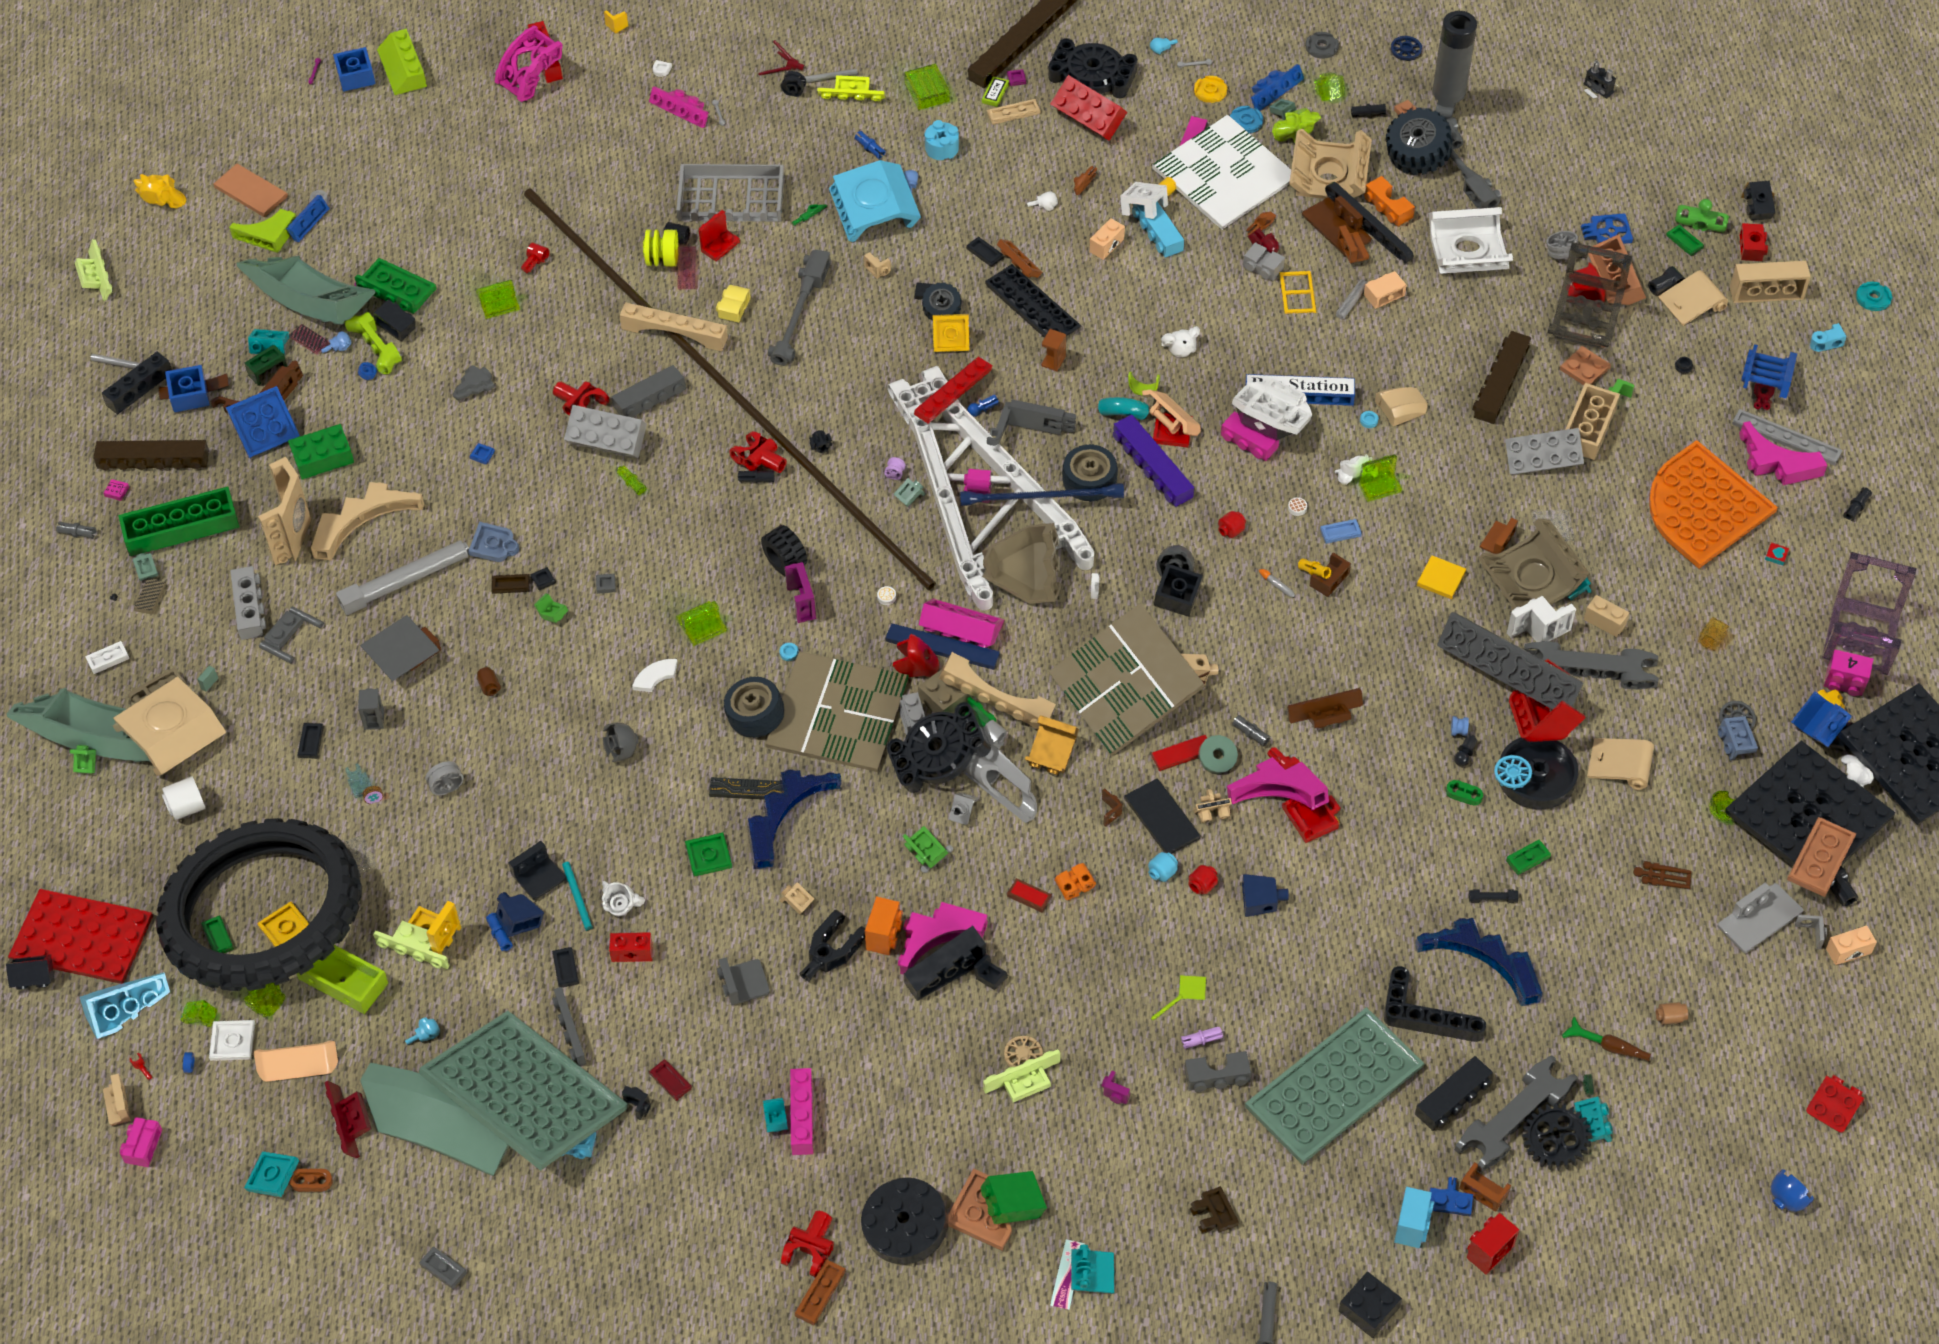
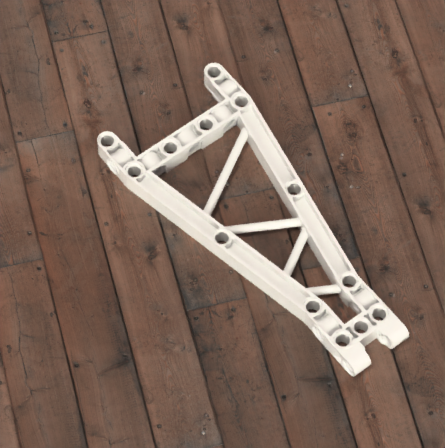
M935 366L921 372L923 382L910 386L904 379H900L888 384L887 388L891 398L915 435L959 577L976 606L980 610H989L993 606V592L987 579L982 577L985 571L983 566L984 557L982 552L973 555V553L1017 500H1008L970 545L950 481H964V474H952L946 471L970 445L999 475L991 476V483L1008 484L1014 492L1019 493L1041 492L1045 490L1000 444L991 446L986 443L987 437L992 436L961 405L958 399L942 412V416L948 423L930 422L927 424L914 415V411L919 405L948 382L940 368ZM933 430L956 431L964 439L944 463ZM1051 497L1022 499L1045 524L1054 523L1059 537V546H1056V550L1065 547L1072 560L1082 570H1089L1093 567L1094 551L1076 522Z

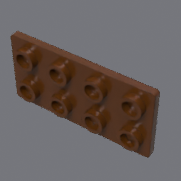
M1342 196L1335 198V203L1327 197L1302 212V216L1344 256L1346 255L1338 240L1340 226L1346 225L1349 233L1358 232L1364 245L1372 241V238L1361 228L1363 216Z

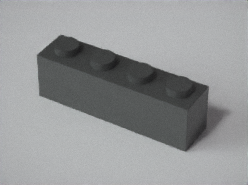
M672 365L611 396L613 407L619 415L633 418L638 413L649 410L652 406L686 390L685 379L677 368Z

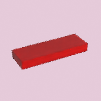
M1202 735L1152 752L1151 756L1158 770L1162 771L1199 758L1200 746L1207 737Z

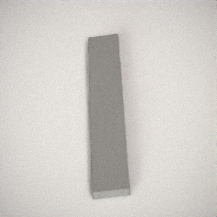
M1741 409L1738 410L1732 422V425L1742 428L1743 422L1750 421L1764 438L1799 452L1811 453L1820 451L1825 462L1834 466L1843 451Z

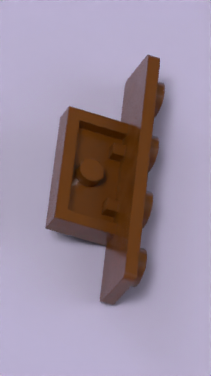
M1356 688L1288 705V720L1290 723L1309 720L1314 728H1323L1330 724L1351 720L1349 709L1363 706L1362 690Z

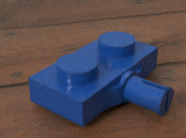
M1449 1177L1447 1189L1430 1188V1192H1432L1430 1200L1434 1201L1432 1211L1471 1216L1473 1194L1457 1191V1178H1453L1452 1184V1177Z

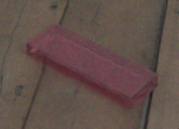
M696 246L678 247V290L695 289Z

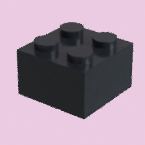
M1167 564L1155 594L1154 606L1190 617L1201 587L1203 575Z
M1367 1271L1340 1301L1338 1311L1371 1338H1374L1400 1308L1402 1298Z

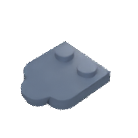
M479 522L468 554L474 557L501 562L507 556L516 555L519 552V544L513 540V533L510 529Z

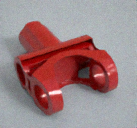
M559 381L553 389L554 396L566 401L562 409L569 416L572 405L587 408L586 406L590 403L589 396L591 394H594L596 402L604 406L610 402L609 396L602 389L594 387L587 381L578 389Z
M754 431L746 435V441L750 447L733 446L729 451L732 460L739 465L746 466L749 471H754L762 464L777 473H781L787 464V459L775 454L778 449L775 441L771 438L766 439L760 433ZM750 450V455L745 458V451Z
M819 1210L815 1211L807 1230L794 1226L784 1246L781 1264L788 1266L794 1254V1249L799 1247L800 1251L813 1256L810 1275L816 1277L826 1259L828 1260L834 1247V1241L824 1238L832 1222V1217L826 1212Z

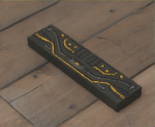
M711 777L709 797L787 801L789 781Z

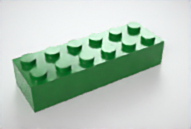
M228 486L118 515L129 556L240 528Z

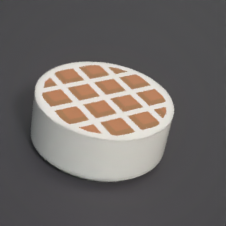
M1293 498L1289 501L1288 511L1292 515L1301 516L1305 514L1307 503L1304 499Z

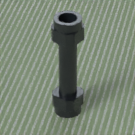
M1480 889L1469 890L1468 893L1469 902L1479 903L1480 900H1507V903L1518 902V890L1507 889V892H1480Z

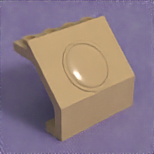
M1303 129L1298 130L1289 184L1296 189L1297 196L1327 198L1325 187L1331 182L1338 183L1353 198L1365 193L1372 139L1360 130L1356 132L1355 142L1350 144L1323 142L1315 140ZM1329 173L1337 176V178L1326 180L1320 176Z
M178 676L113 718L116 722L113 725L115 731H124L145 752L155 767L153 771L156 776L164 774L226 733L212 709Z

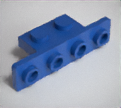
M1296 64L1286 72L1271 71L1267 77L1258 80L1257 84L1251 87L1253 93H1255L1251 97L1254 108L1261 111L1304 80L1300 65Z

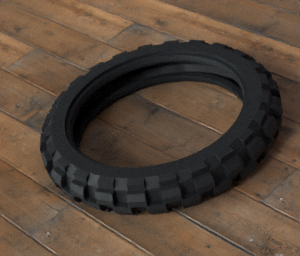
M281 818L265 819L264 823H257V821L243 823L241 828L235 830L228 828L218 833V837L212 841L207 839L195 848V854L192 856L187 855L177 866L178 872L170 875L163 888L165 892L160 896L157 906L156 931L167 958L187 978L196 979L199 984L211 988H218L220 986L222 990L241 991L242 987H247L249 991L264 989L266 984L274 983L279 985L290 981L289 977L297 973L302 975L314 968L313 963L317 960L323 961L335 950L334 944H339L343 941L350 930L349 924L355 921L359 910L358 902L362 897L359 869L352 853L346 848L344 842L336 835L329 834L328 830L315 824L308 825L305 821L288 819L287 822H284ZM268 854H292L315 862L327 873L328 890L320 911L307 927L283 944L257 953L234 955L210 950L199 944L191 936V915L199 896L217 876L242 861Z

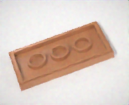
M235 164L213 183L214 188L263 217H266L288 197L287 192L239 164Z
M1818 817L1787 880L1825 897L1856 833Z

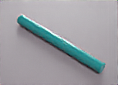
M564 862L562 866L586 931L593 929L570 862Z

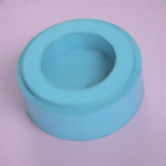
M1373 411L1363 412L1360 416L1361 425L1365 428L1375 427L1378 424V415Z
M793 643L783 644L779 650L780 657L785 661L795 660L799 653L798 647Z

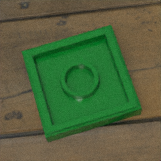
M724 832L685 841L693 877L732 868Z

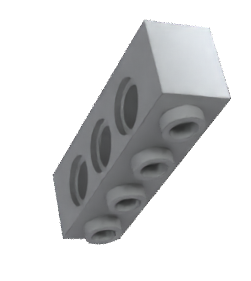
M253 566L230 570L237 630L240 639L264 636L263 629H266L264 617L261 618V614H264L263 603L259 602V599H262L261 588L257 586V584H261L259 573H255Z

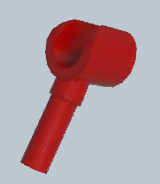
M137 1053L139 1060L132 1061L131 1058L129 1060L135 1069L142 1071L145 1077L150 1080L153 1077L144 1066L145 1061L140 1053Z

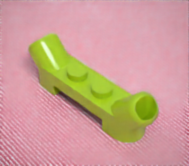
M366 312L360 316L354 315L351 319L345 320L347 331L362 333L364 341L371 344L370 347L373 353L379 355L376 363L378 372L390 374L393 366L401 362L402 358L392 342L385 345L375 332L377 331L375 320L371 314Z

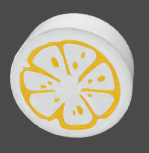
M889 586L880 588L877 592L879 603L883 605L893 604L896 600V591Z

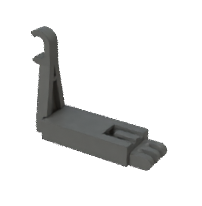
M1012 399L1011 402L1006 401L997 427L990 430V434L996 437H987L986 443L991 446L998 445L1008 425L1061 435L1062 431L1074 432L1076 414L1065 412L1062 409Z

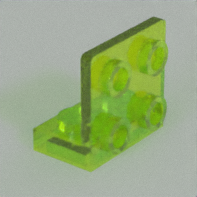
M1396 454L1387 455L1362 464L1359 487L1367 502L1402 491L1395 477Z

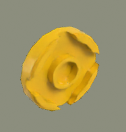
M1205 76V78H1200L1196 81L1194 93L1203 102H1219L1227 95V84L1217 76Z

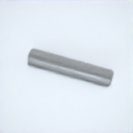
M1359 280L1336 311V317L1340 319L1346 317L1364 293L1367 281Z

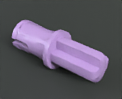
M1220 1027L1204 1031L1198 1030L1197 1033L1181 1036V1041L1184 1044V1049L1200 1044L1204 1046L1207 1042L1222 1039L1223 1033Z

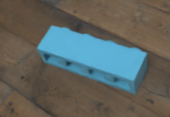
M1158 201L1156 202L1157 216L1154 219L1145 217L1144 205L1133 204V216L1139 219L1141 228L1143 230L1146 229L1150 241H1154L1159 253H1162L1166 258L1184 251L1183 237Z

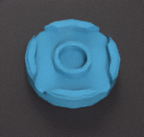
M1250 106L1235 108L1230 115L1248 133L1258 131L1263 124L1262 113L1256 108H1250Z

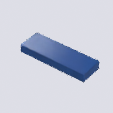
M317 195L286 228L294 241L299 242L330 209L321 195Z

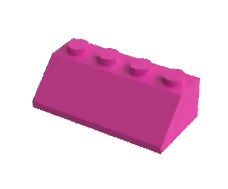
M932 599L923 604L918 625L923 626V629L926 631L934 632L937 630L943 636L952 637L954 635L963 642L974 641L977 642L978 646L988 648V646L995 643L1004 619Z

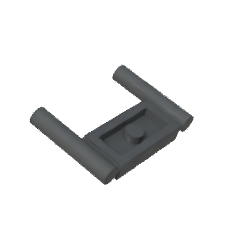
M292 606L265 635V640L260 643L259 648L291 664L294 657L280 649L304 621L318 628H321L324 622Z

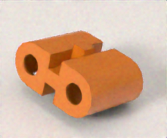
M1080 863L1072 867L1071 871L1067 872L1066 870L1055 877L1054 881L1066 900L1077 897L1080 892L1083 891L1085 893L1095 887L1096 882L1085 863Z

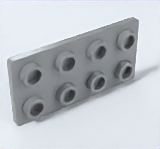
M1579 428L1505 440L1511 475L1584 464Z
M1765 882L1735 904L1732 914L1720 921L1717 927L1743 953H1747L1794 920L1798 915H1801L1804 910L1777 883L1769 886Z

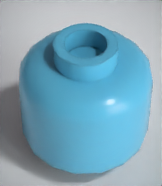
M1160 852L1149 861L1148 873L1153 880L1158 879L1165 882L1177 872L1178 861L1171 853Z

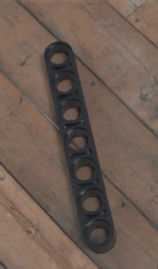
M1331 182L1325 187V192L1332 201L1335 202V198L1342 196L1363 216L1362 227L1395 257L1403 260L1404 264L1413 259L1412 250L1338 183Z

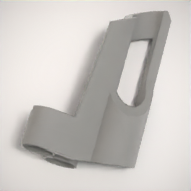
M991 720L983 727L991 744L990 753L985 757L973 754L972 760L963 773L1024 823L1033 820L1037 814V802L1033 793L1030 792L1031 780L999 751L1000 747L1005 743L1004 739L1007 730L994 720ZM1000 774L1021 790L1023 799L1019 808L991 786Z

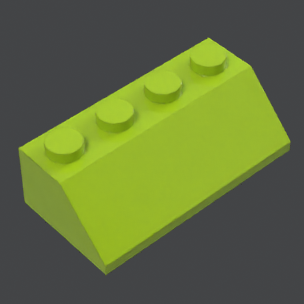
M407 29L390 33L378 47L377 51L394 95L427 87L424 71Z

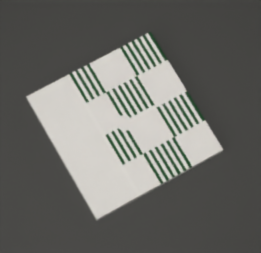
M1226 115L1152 164V169L1164 179L1166 177L1172 178L1176 182V190L1222 230L1288 186L1291 175L1289 167L1229 115Z

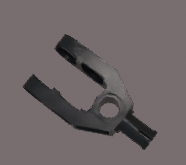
M834 910L813 933L809 950V963L799 973L803 979L806 978V981L809 982L818 970L826 973L846 964L863 944L865 927L861 926L853 935L850 934L849 939L841 948L833 949L826 942L838 930L839 924H843L846 917L840 911Z

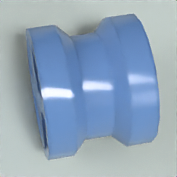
M1452 716L1451 736L1461 734L1466 737L1468 735V717L1458 719L1456 716Z

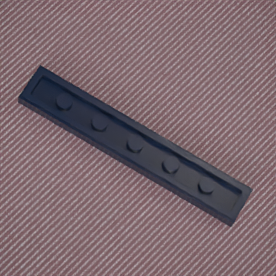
M891 623L885 638L886 642L897 644L909 639L910 634H913L922 639L936 655L949 658L953 652L969 660V664L992 670L995 669L1000 656V651Z

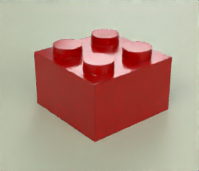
M1500 1212L1494 1218L1491 1216L1484 1223V1228L1480 1232L1477 1230L1470 1237L1471 1243L1467 1247L1468 1254L1466 1258L1487 1275L1514 1247L1519 1229Z

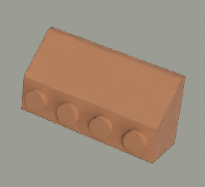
M1619 234L1587 248L1591 262L1596 267L1602 280L1608 303L1631 305L1646 298Z

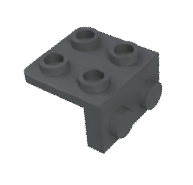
M727 957L719 959L720 967L716 968L719 980L723 979L725 985H722L725 997L729 996L731 1006L763 997L770 993L759 959L730 967Z

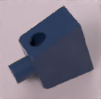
M1243 874L1242 891L1245 917L1276 912L1278 901L1289 900L1288 888L1277 889L1274 877Z
M503 892L497 897L499 903L495 915L508 937L541 926L544 912L525 895L519 894L510 897L506 892Z

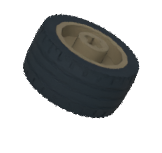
M1086 444L1074 448L1066 455L1062 467V480L1066 490H1091L1117 483V462L1114 455L1106 448L1094 444ZM1083 495L1076 496L1075 498L1091 502L1104 499L1107 496Z
M753 676L739 680L729 688L724 697V710L727 719L735 732L744 737L755 738L765 736L774 731L783 720L784 703L776 685L766 678Z

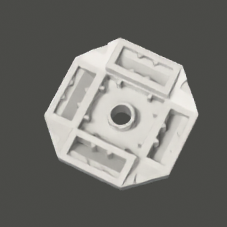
M1273 378L1267 379L1265 382L1248 383L1232 401L1242 424L1275 440L1282 439L1291 434L1297 435L1312 417V412L1306 402L1305 393Z

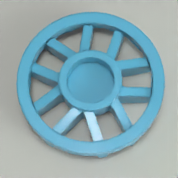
M1505 756L1495 765V779L1501 786L1513 788V790L1520 787L1523 788L1531 779L1532 768L1528 761L1520 756ZM1512 759L1511 764L1506 762V760ZM1515 760L1520 761L1518 765L1514 764Z

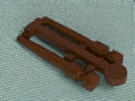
M1644 861L1643 868L1649 869V871H1644L1641 867H1636L1633 870V874L1636 877L1643 876L1642 884L1651 883V885L1655 886L1662 885L1690 889L1692 872L1690 870L1660 865V863L1655 862L1652 864L1648 861ZM1665 871L1685 873L1687 874V876L1680 877L1665 874ZM1664 879L1686 882V885L1671 881H1665Z

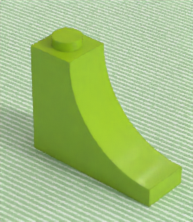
M280 209L275 215L259 223H232L229 227L232 238L278 253L290 237L286 228L296 218V213Z

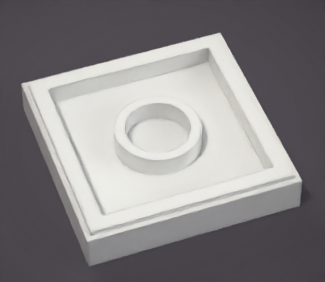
M255 1020L213 1021L209 1054L210 1061L252 1059Z

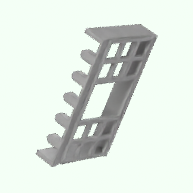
M681 164L676 209L678 221H709L718 213L715 212L717 179H748L746 209L743 212H733L731 209H727L725 212L726 221L781 222L784 165ZM685 179H698L697 188L684 187ZM701 179H714L713 188H701ZM752 179H764V188H751ZM768 179H779V188H767ZM684 191H697L696 200H683ZM700 191H713L712 200H699ZM751 191H763V200H750ZM767 191H778V200H766ZM683 203H696L695 209H692L691 212H682ZM699 203H712V208L708 212H698ZM750 203H763L762 210L760 212H750ZM766 204H777V212H767Z

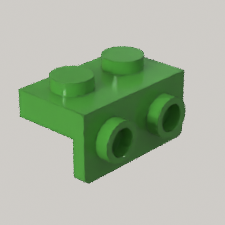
M925 826L910 838L906 834L902 836L906 841L905 847L911 853L915 851L917 853L915 858L921 865L926 863L930 869L948 854L947 850Z

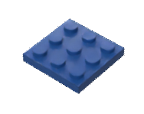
M277 386L226 407L249 458L300 436Z

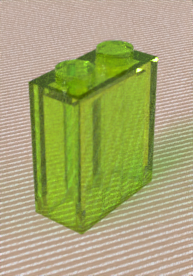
M936 63L904 72L905 85L918 110L950 102V90Z

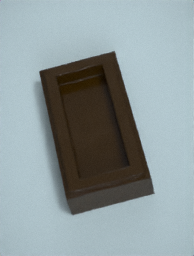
M530 574L492 576V594L530 592Z

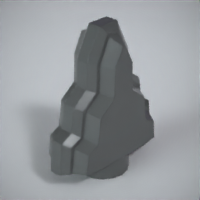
M474 365L470 366L465 370V375L461 378V384L455 388L452 394L453 397L459 400L467 398L471 394H479L483 391L488 392L493 389L495 385L491 381V373L485 367L479 369Z

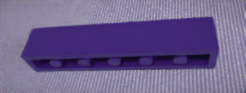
M1133 415L1114 423V439L1117 442L1120 441L1124 451L1127 454H1131L1137 466L1140 465L1145 476L1154 481L1156 489L1164 493L1167 502H1171L1176 507L1194 497V486Z

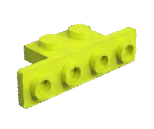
M836 75L835 89L817 88L818 96L824 99H830L831 96L846 100L848 97H854L855 100L871 98L872 101L885 99L884 91L869 90L870 77Z

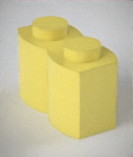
M729 285L727 289H724L721 302L718 301L716 306L718 318L739 323L751 298L750 289Z

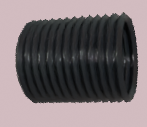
M667 222L664 230H677L678 243L686 245L690 237V227Z

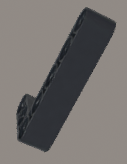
M1397 966L1392 969L1384 1011V1021L1388 1026L1478 1042L1483 1039L1486 1022L1481 1017L1405 1003L1410 976L1409 971L1403 966Z

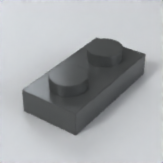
M434 1246L419 1262L421 1267L451 1289H454L467 1274L463 1267Z

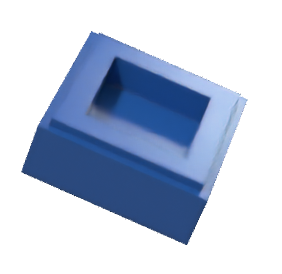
M478 443L470 454V459L486 465L494 454L495 449Z

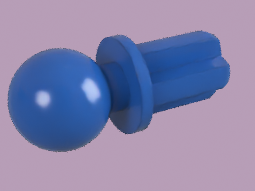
M992 395L984 400L980 399V404H970L967 411L973 417L979 416L982 410L986 413L988 409L998 405L999 400L996 395Z

